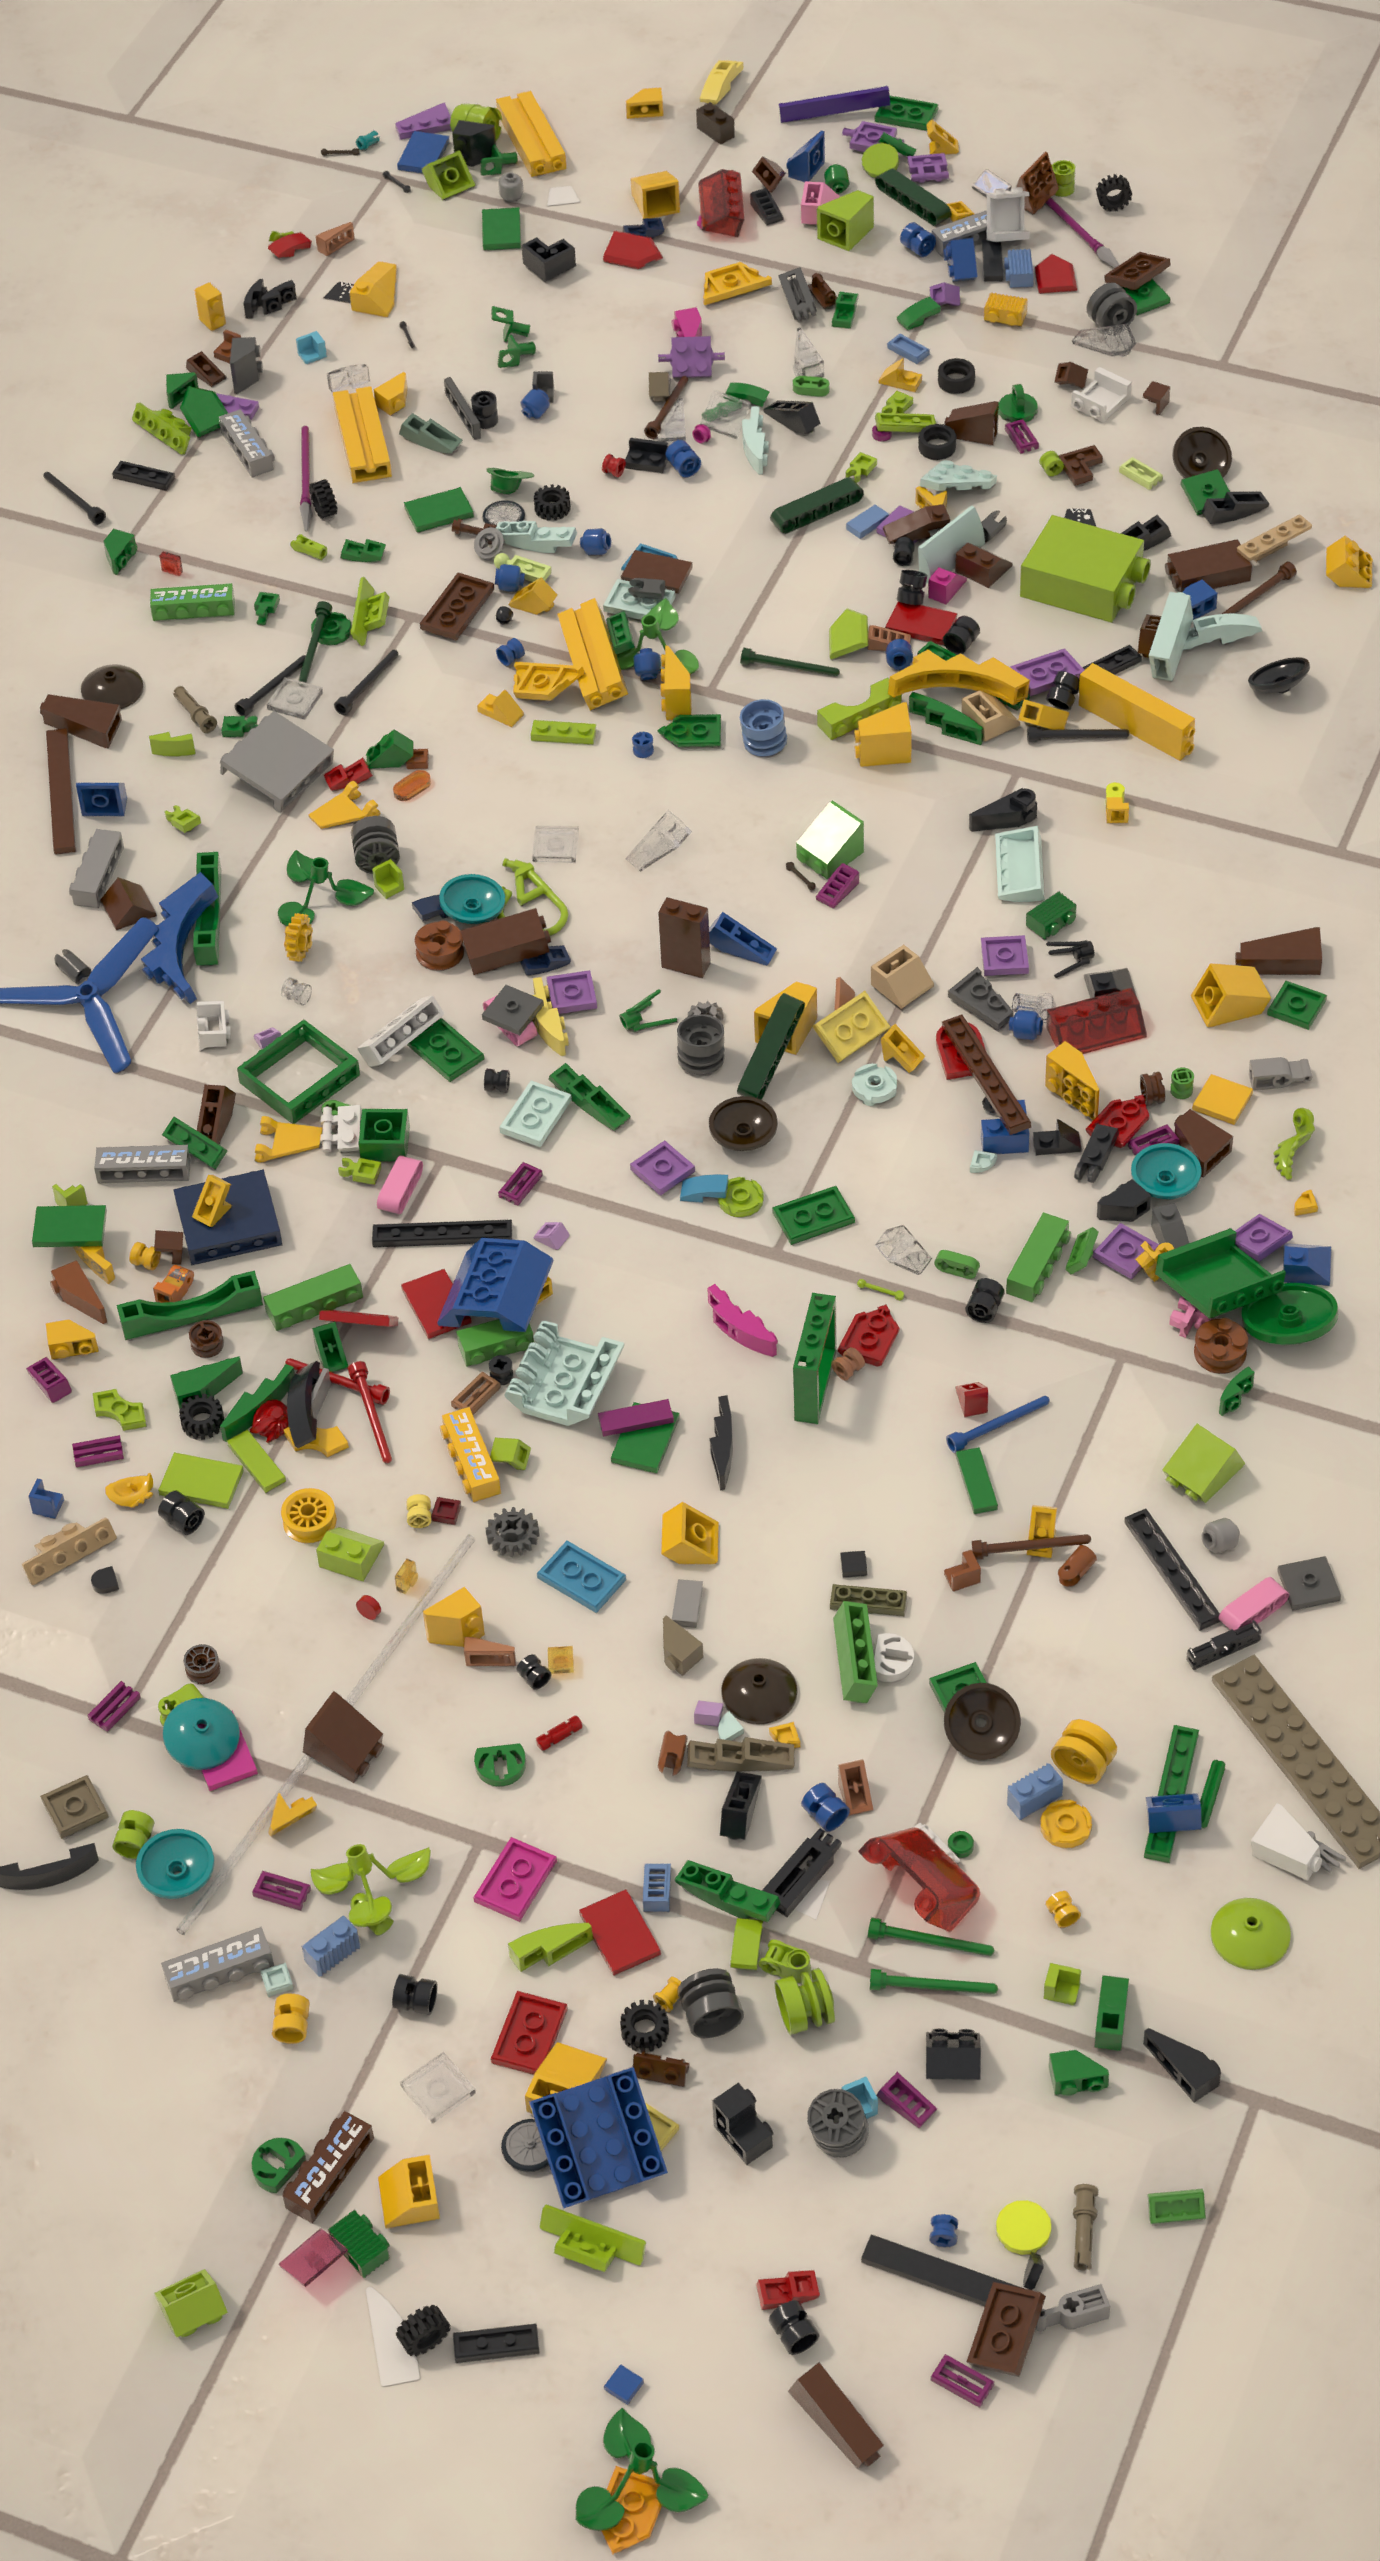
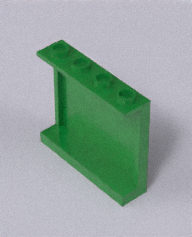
M1229 1228L1159 1254L1155 1274L1210 1319L1281 1292L1286 1272L1284 1270L1274 1274L1268 1272L1235 1245L1237 1232Z

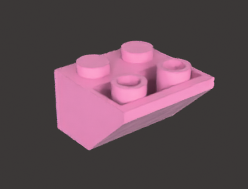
M805 181L801 201V224H817V207L840 196L824 182Z

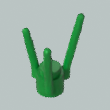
M660 989L644 998L635 1006L627 1009L626 1012L619 1014L623 1027L626 1030L632 1028L634 1032L644 1028L674 1023L678 1019L672 1018L640 1024L642 1021L640 1012L652 1004L650 1000L661 993Z

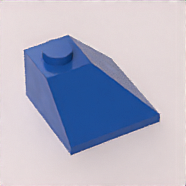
M821 130L788 159L786 165L788 178L810 182L825 163V131Z
M76 783L82 816L125 815L127 803L125 783Z
M1284 1244L1283 1270L1286 1272L1284 1283L1330 1286L1331 1246Z

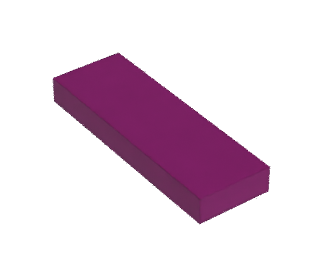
M669 1399L598 1413L603 1437L674 1423Z

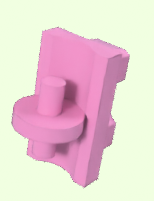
M1181 1296L1178 1308L1185 1310L1186 1313L1173 1310L1169 1325L1180 1329L1179 1336L1186 1338L1193 1324L1195 1328L1199 1329L1202 1324L1212 1320V1318L1209 1319Z

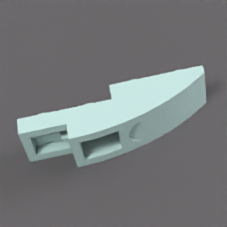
M751 406L750 419H742L743 448L753 469L758 474H763V467L767 466L768 455L765 453L769 452V441H765V433H762V428H759L763 427V415H760L759 407Z
M536 521L498 522L496 527L503 534L505 544L542 553H555L557 547H571L577 535L575 527L538 528Z
M1217 614L1192 620L1194 627L1189 630L1183 650L1192 649L1195 646L1210 643L1219 638L1222 644L1232 643L1237 639L1253 636L1261 632L1262 628L1257 617L1245 614Z

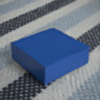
M620 2364L604 2385V2390L628 2405L644 2384V2379Z

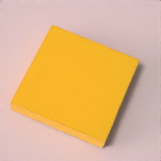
M1211 1074L1193 1103L1192 1110L1235 1125L1251 1098L1253 1089Z

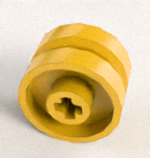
M1082 1719L1072 1720L1068 1723L1062 1732V1737L1057 1740L1051 1749V1758L1061 1772L1079 1783L1088 1785L1096 1784L1102 1778L1106 1767L1117 1754V1745L1108 1732L1100 1726Z

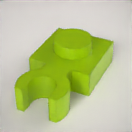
M896 391L886 401V406L882 408V413H904L913 404V397Z
M860 452L850 462V468L846 470V478L854 476V481L856 483L859 482L862 474L867 476L877 466V458Z
M174 805V812L164 811L166 820L170 821L172 826L184 833L201 824L200 816L189 809L181 811L179 806Z
M342 1158V1166L346 1168L339 1167L338 1172L342 1177L352 1175L353 1181L375 1185L382 1166L381 1162L359 1158L358 1162L355 1163L349 1158Z

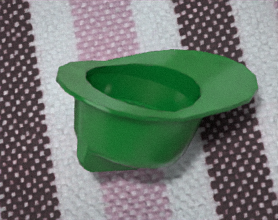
M500 468L486 469L491 474V490L502 494L514 493L518 490L522 479L534 477V474L530 472L508 471Z

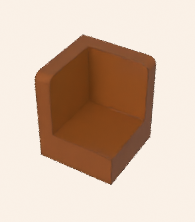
M972 1550L962 1552V1564L944 1570V1575L953 1592L981 1582V1568Z

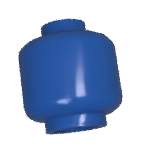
M540 389L530 390L520 402L522 413L529 419L531 417L539 419L550 406L548 395Z
M603 528L588 529L583 533V537L580 538L581 548L590 556L606 554L608 549L611 548V536Z
M502 564L500 569L496 568L495 585H498V589L501 591L517 592L519 586H524L525 574L521 573V568L517 565Z
M895 639L886 647L888 665L895 670H903L910 666L913 660V650L909 642L904 639Z
M652 648L641 649L640 653L634 656L635 674L641 680L656 679L657 675L661 673L660 654L653 652Z
M1018 1010L1014 1017H1010L1009 1030L1013 1031L1016 1039L1034 1040L1038 1035L1042 1034L1043 1018L1036 1011Z

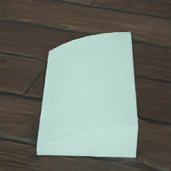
M970 506L918 547L919 571L928 575L926 583H928V579L939 567L948 571L954 569L956 553L967 542L979 547L985 544L981 520L974 506Z
M1038 826L996 833L998 898L1012 902L1045 900L1042 842Z

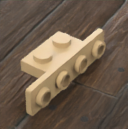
M1297 515L1238 546L1237 552L1248 561L1254 560L1257 562L1287 546L1289 540L1312 529V524L1303 516Z
M103 1518L87 1528H84L77 1522L67 1524L58 1533L45 1536L40 1540V1543L34 1545L38 1555L22 1563L23 1570L29 1583L35 1585L116 1540L117 1536L108 1518Z

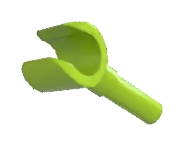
M272 231L269 241L274 242L284 236L294 234V232L280 233Z

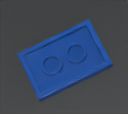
M414 131L397 164L398 170L423 173L421 169L424 166L442 158L450 141L449 136Z

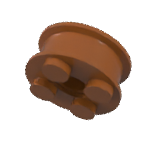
M445 920L429 923L420 928L415 935L416 958L418 962L432 970H446L456 966L464 956L463 938L460 929Z
M1228 1318L1212 1319L1205 1322L1199 1327L1195 1335L1194 1356L1196 1361L1205 1370L1218 1374H1226L1239 1369L1246 1360L1248 1347L1247 1333L1242 1326Z

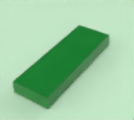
M625 611L606 618L615 654L617 655L634 648L635 644Z
M175 1116L162 1133L163 1137L176 1145H188L190 1154L215 1170L228 1151Z
M980 1447L957 1451L956 1459L973 1513L978 1514L998 1510L997 1500Z

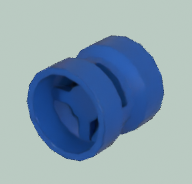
M512 638L507 642V645H501L496 649V655L503 665L509 666L514 662V659L523 657L525 650L518 639Z

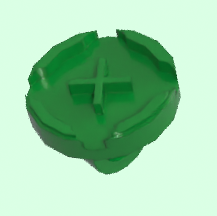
M1022 384L1012 385V393L1005 395L999 401V415L1002 419H1008L1011 422L1022 419L1028 422L1038 412L1037 401L1031 395L1024 393Z

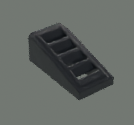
M767 188L750 193V205L766 225L783 220V215Z

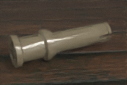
M178 686L174 689V697L191 714L192 721L199 724L200 730L204 733L213 731L217 726V720L209 715L208 709L200 706L183 686Z
M1079 2184L1074 2187V2194L1076 2195V2207L1073 2209V2216L1076 2219L1074 2268L1077 2270H1086V2265L1088 2270L1092 2267L1093 2221L1098 2213L1095 2209V2197L1098 2196L1099 2189L1090 2184Z

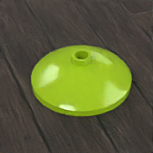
M1257 1898L1236 1899L1221 1907L1213 1918L1211 1924L1213 1946L1225 1961L1236 1967L1251 1970L1269 1967L1277 1963L1289 1948L1291 1938L1289 1923L1285 1915L1276 1906L1267 1901ZM1252 1922V1923H1255L1256 1925L1251 1926V1925H1249L1248 1923Z

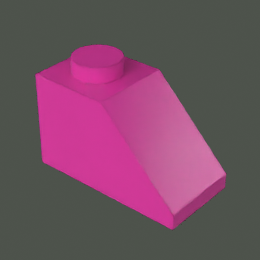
M939 567L928 579V598L946 605L964 585L967 578Z

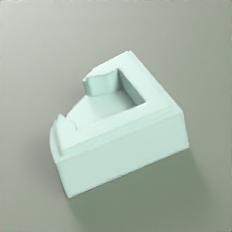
M975 1150L970 1165V1173H979L990 1169L997 1161V1154Z
M730 1711L719 1722V1739L732 1741L744 1734V1728Z

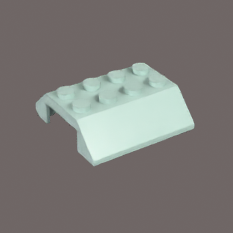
M542 1321L533 1337L538 1344L531 1342L515 1373L520 1379L513 1378L504 1396L524 1414L569 1426L590 1417L625 1345L623 1342L605 1337L601 1338L597 1347L559 1336L558 1324Z

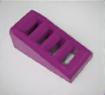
M842 863L816 895V900L834 909L859 884V872Z
M47 1357L26 1368L27 1372L52 1403L72 1392L67 1378Z
M896 2072L876 2095L881 2101L917 2128H920L937 2110L899 2072ZM895 2087L900 2090L896 2095L892 2093ZM903 2094H906L908 2098L902 2103L899 2099ZM914 2100L917 2104L910 2110L907 2106ZM921 2107L926 2109L920 2117L915 2115Z

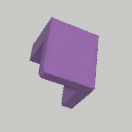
M945 282L930 286V297L940 306L944 304L959 306L960 287Z

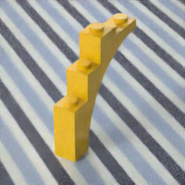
M929 650L913 657V665L893 674L889 678L888 694L893 698L906 692L923 688L957 687L976 691L980 690L1001 698L1012 705L1028 697L1030 683L1029 679L994 657L978 665L961 653L945 661Z

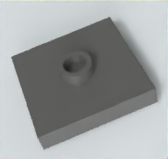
M505 985L482 1013V1020L520 1036L544 1006V1002L540 998Z
M1326 1556L1278 1566L1277 1571L1282 1585L1289 1593L1288 1600L1292 1611L1341 1601V1594Z

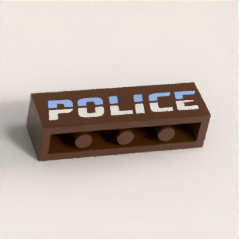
M346 2111L342 2113L340 2118L334 2119L329 2128V2133L324 2140L320 2139L311 2158L308 2161L305 2160L300 2166L298 2176L293 2182H289L283 2191L285 2208L313 2224L373 2141L372 2125Z

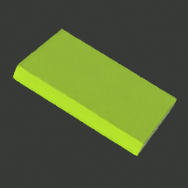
M174 1452L158 1489L159 1495L166 1496L170 1492L178 1490L189 1498L190 1501L228 1509L244 1469L242 1465Z

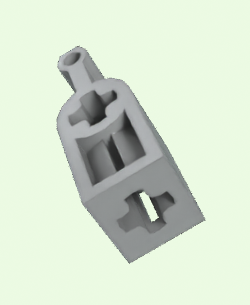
M1277 1057L1250 1060L1249 1078L1253 1090L1283 1088L1289 1086L1293 1081L1308 1082L1312 1080L1308 1059L1288 1062L1286 1058Z
M1102 2284L1068 2293L1061 2297L1057 2307L1047 2310L1042 2309L1036 2330L1044 2331L1047 2327L1061 2324V2326L1067 2329H1076L1109 2319L1110 2304Z

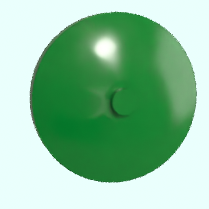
M1284 1283L1281 1292L1242 1307V1323L1245 1330L1254 1338L1272 1344L1291 1345L1312 1341L1328 1333L1338 1320V1304L1335 1297L1321 1287L1305 1283Z

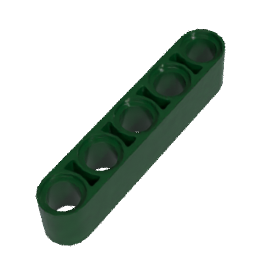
M890 168L876 176L875 184L881 192L932 226H936L951 217L950 207L945 202L897 170Z
M847 477L778 507L771 513L770 520L782 533L787 534L856 504L863 498L864 490L852 478Z
M786 993L780 996L738 1085L737 1094L762 1100L804 1011V1001Z

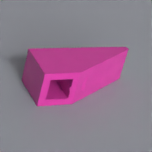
M697 307L674 311L672 328L673 331H677V337L702 336V319Z

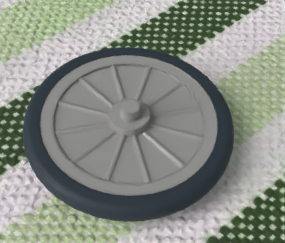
M535 2119L521 2120L508 2128L503 2136L501 2149L509 2165L524 2172L538 2171L549 2165Z

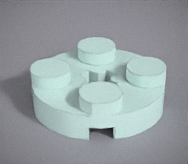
M867 1064L856 1070L855 1076L852 1078V1091L865 1105L873 1106L876 1103H882L895 1097L897 1092V1076L887 1066L882 1068L877 1067V1064ZM874 1081V1083H879V1084H878V1085H871V1082Z

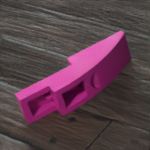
M716 1284L707 1288L708 1303L713 1308V1322L725 1334L753 1351L771 1357L777 1355L778 1340L772 1331L769 1332L764 1327V1323L759 1316H755L750 1310L742 1313L739 1306H734L728 1294L724 1290L721 1291Z

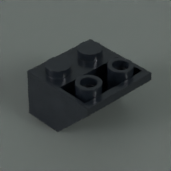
M940 2028L933 2029L932 2032H926V2079L980 2080V2033H975L972 2029L948 2032V2030Z

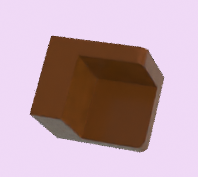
M1073 362L1058 363L1054 383L1059 385L1072 384L1079 388H1084L1089 369Z
M1152 381L1144 391L1143 398L1156 403L1157 415H1160L1169 403L1170 386Z
M155 1230L154 1250L173 1252L172 1264L181 1265L184 1232Z

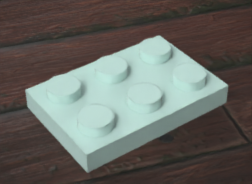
M617 579L603 605L604 612L618 614L625 611L627 617L641 620L655 605L662 601L660 599L633 597L628 592V589L633 587L629 584L630 581ZM665 589L663 599L667 598L671 605L675 599V591Z
M530 1081L500 1125V1133L541 1147L572 1101L571 1094Z

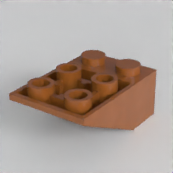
M1046 151L1020 176L1016 187H1022L1023 191L1029 192V196L1024 197V209L1033 215L1059 189L1048 152Z

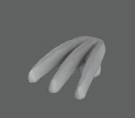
M1307 1832L1319 1845L1320 1858H1323L1321 1867L1331 1873L1332 1868L1325 1861L1337 1868L1340 1867V1863L1333 1858L1346 1861V1856L1317 1841L1314 1832Z

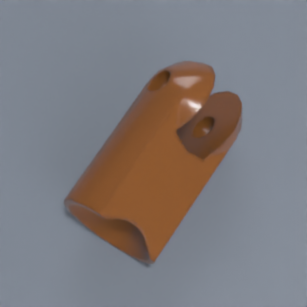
M1079 1545L1059 1568V1581L1063 1586H1075L1096 1562L1097 1557L1089 1547Z
M670 1731L664 1733L658 1759V1769L661 1773H663L664 1767L673 1769L672 1776L680 1772L688 1740L686 1735L676 1736Z

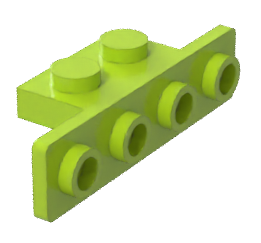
M136 403L132 421L181 455L185 454L190 440L188 435H190L192 428L185 424L183 419L172 415L170 410L152 411L142 403Z
M365 577L360 578L351 628L353 639L357 640L361 646L366 644L368 631L385 625L389 604L388 594L382 592L374 595V588Z
M547 2204L542 2208L540 2229L560 2236L555 2244L554 2254L603 2272L607 2270L615 2257L636 2265H641L643 2262L646 2247L645 2240Z

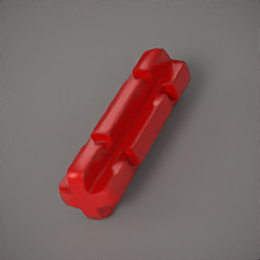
M574 1715L567 1719V1723L564 1721L547 1731V1735L543 1733L538 1736L536 1744L539 1749L544 1751L551 1747V1743L555 1745L572 1735V1731L575 1733L582 1729L583 1726L579 1717Z

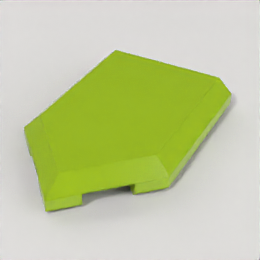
M847 608L829 629L830 659L869 646L867 615Z

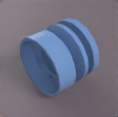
M766 699L752 701L745 705L739 717L745 749L750 754L756 756H770L780 752L787 743L785 717L782 707L777 702Z

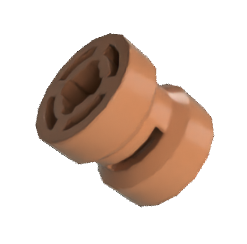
M852 1347L848 1348L842 1357H837L832 1361L834 1372L843 1380H848L853 1376L854 1371H859L865 1366L863 1356Z

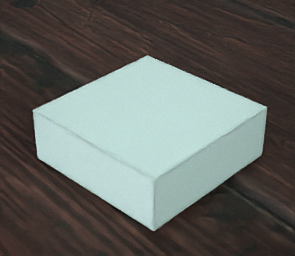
M286 1963L260 1971L268 1997L294 1989Z

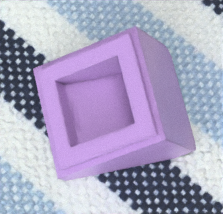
M272 1027L254 1034L253 1037L259 1047L264 1049L277 1037H280L281 1033Z
M546 1222L533 1238L552 1249L558 1250L569 1237V1232L562 1222Z
M698 1700L694 1712V1724L719 1726L723 1703Z

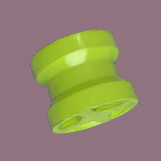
M1047 451L1040 457L1039 464L1044 468L1048 476H1056L1063 470L1064 463L1059 459L1055 451Z

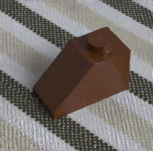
M763 156L752 170V173L771 193L786 174L777 163Z

